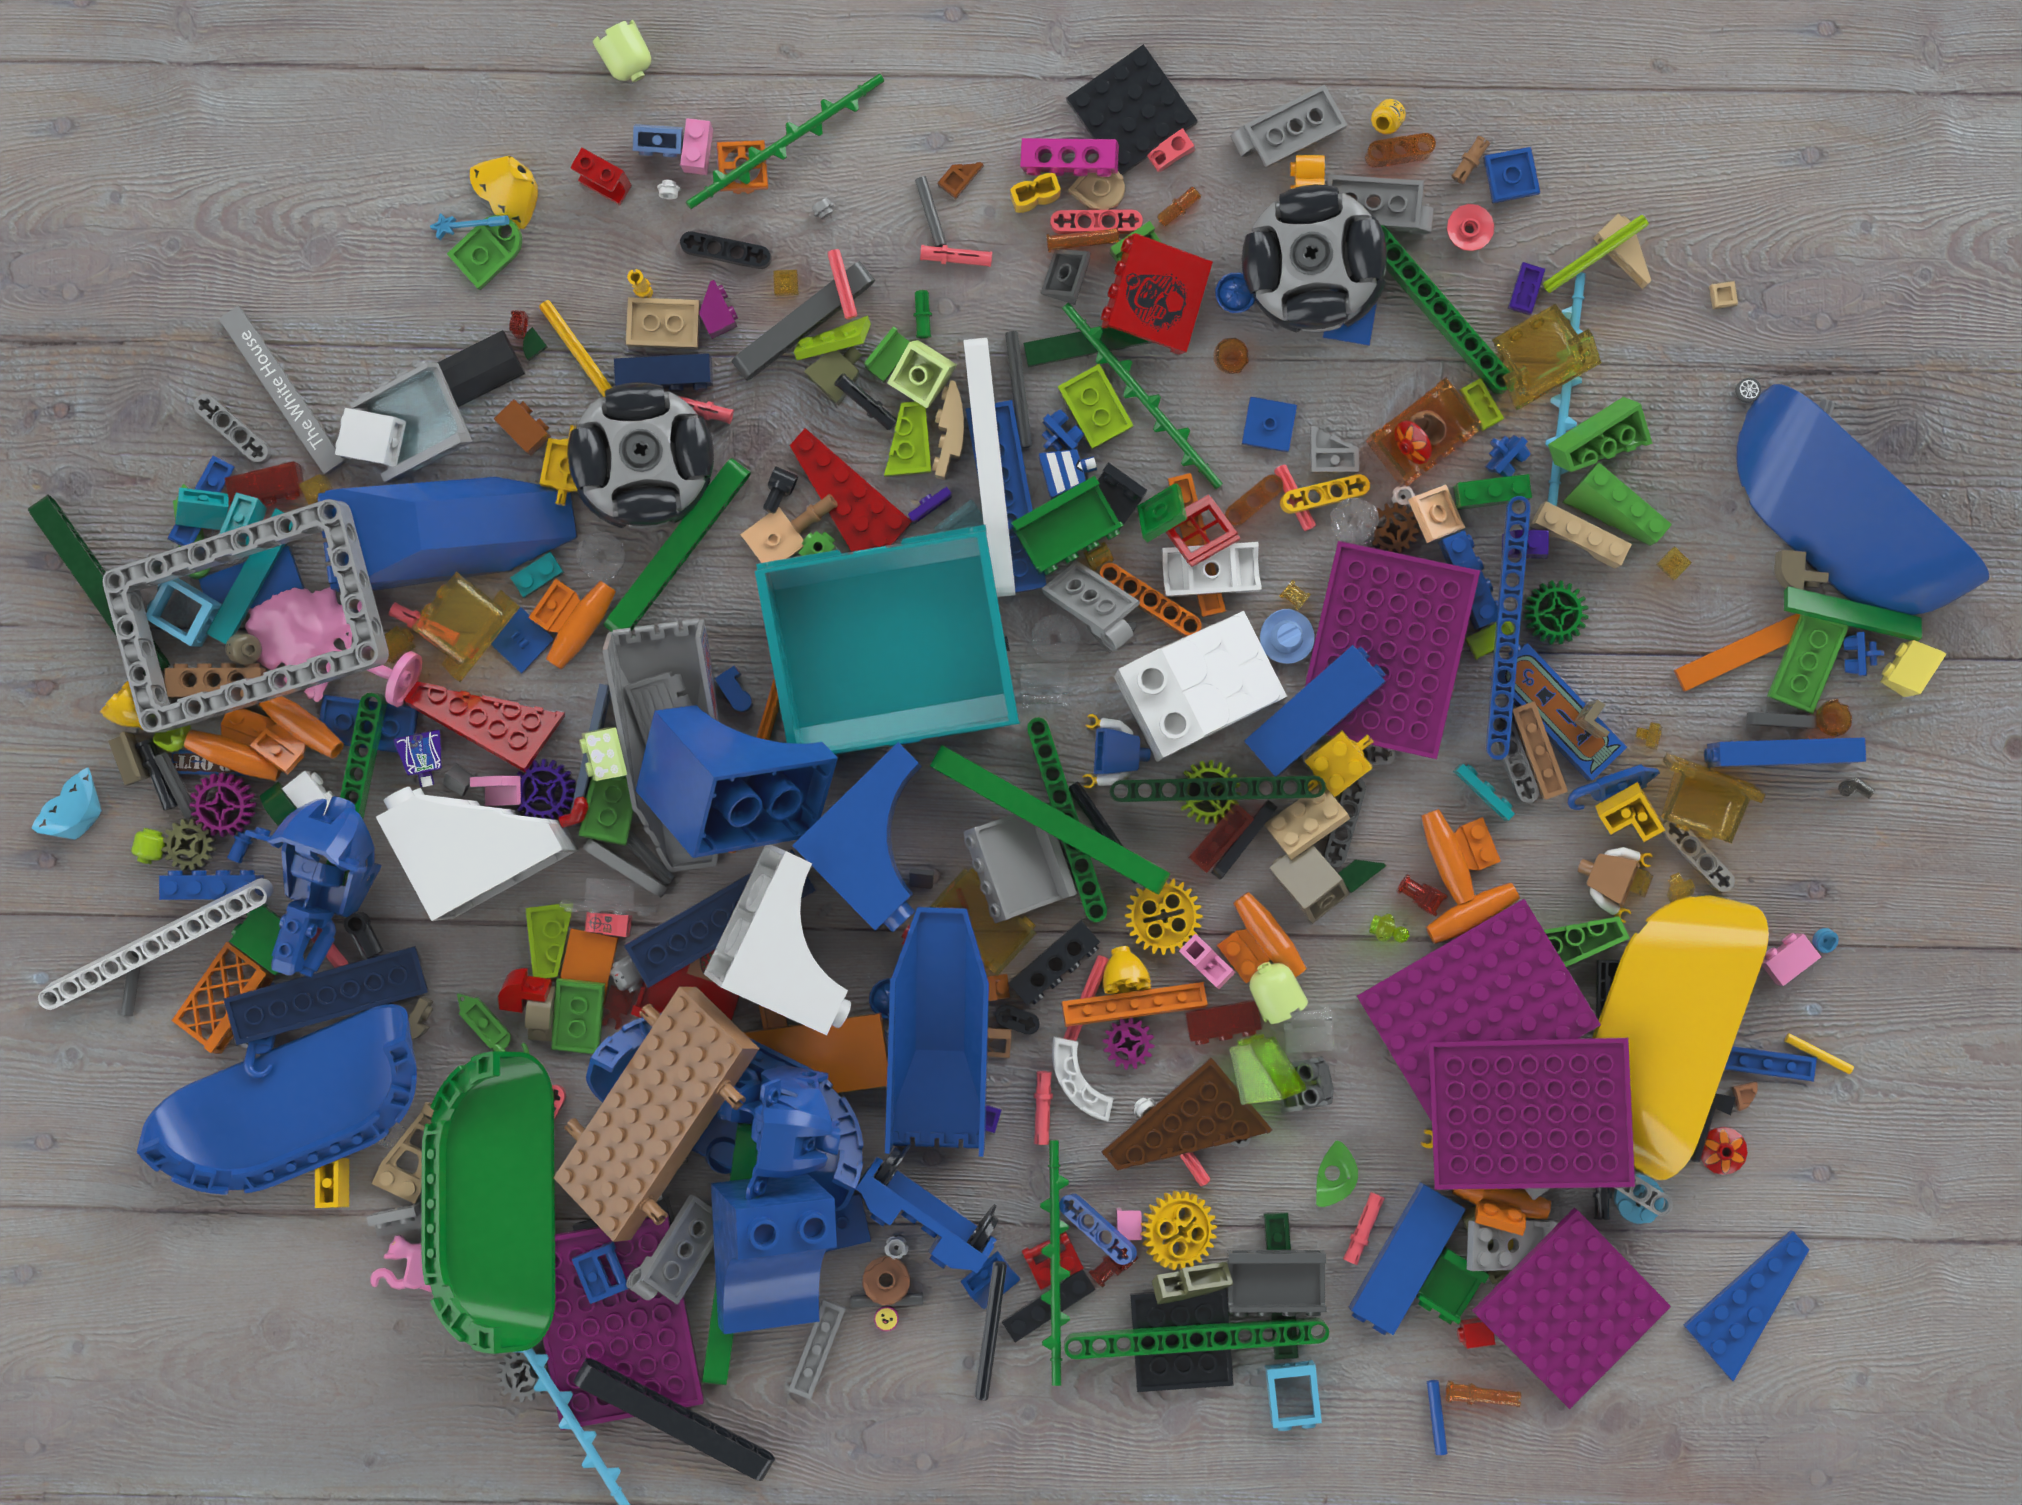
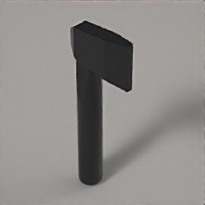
M1715 1094L1691 1161L1699 1163L1701 1160L1715 1109L1731 1116L1736 1097Z

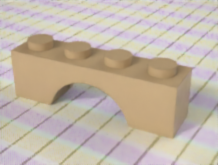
M1547 501L1540 505L1530 527L1536 530L1549 531L1550 537L1560 538L1583 548L1594 559L1614 569L1622 565L1632 545Z

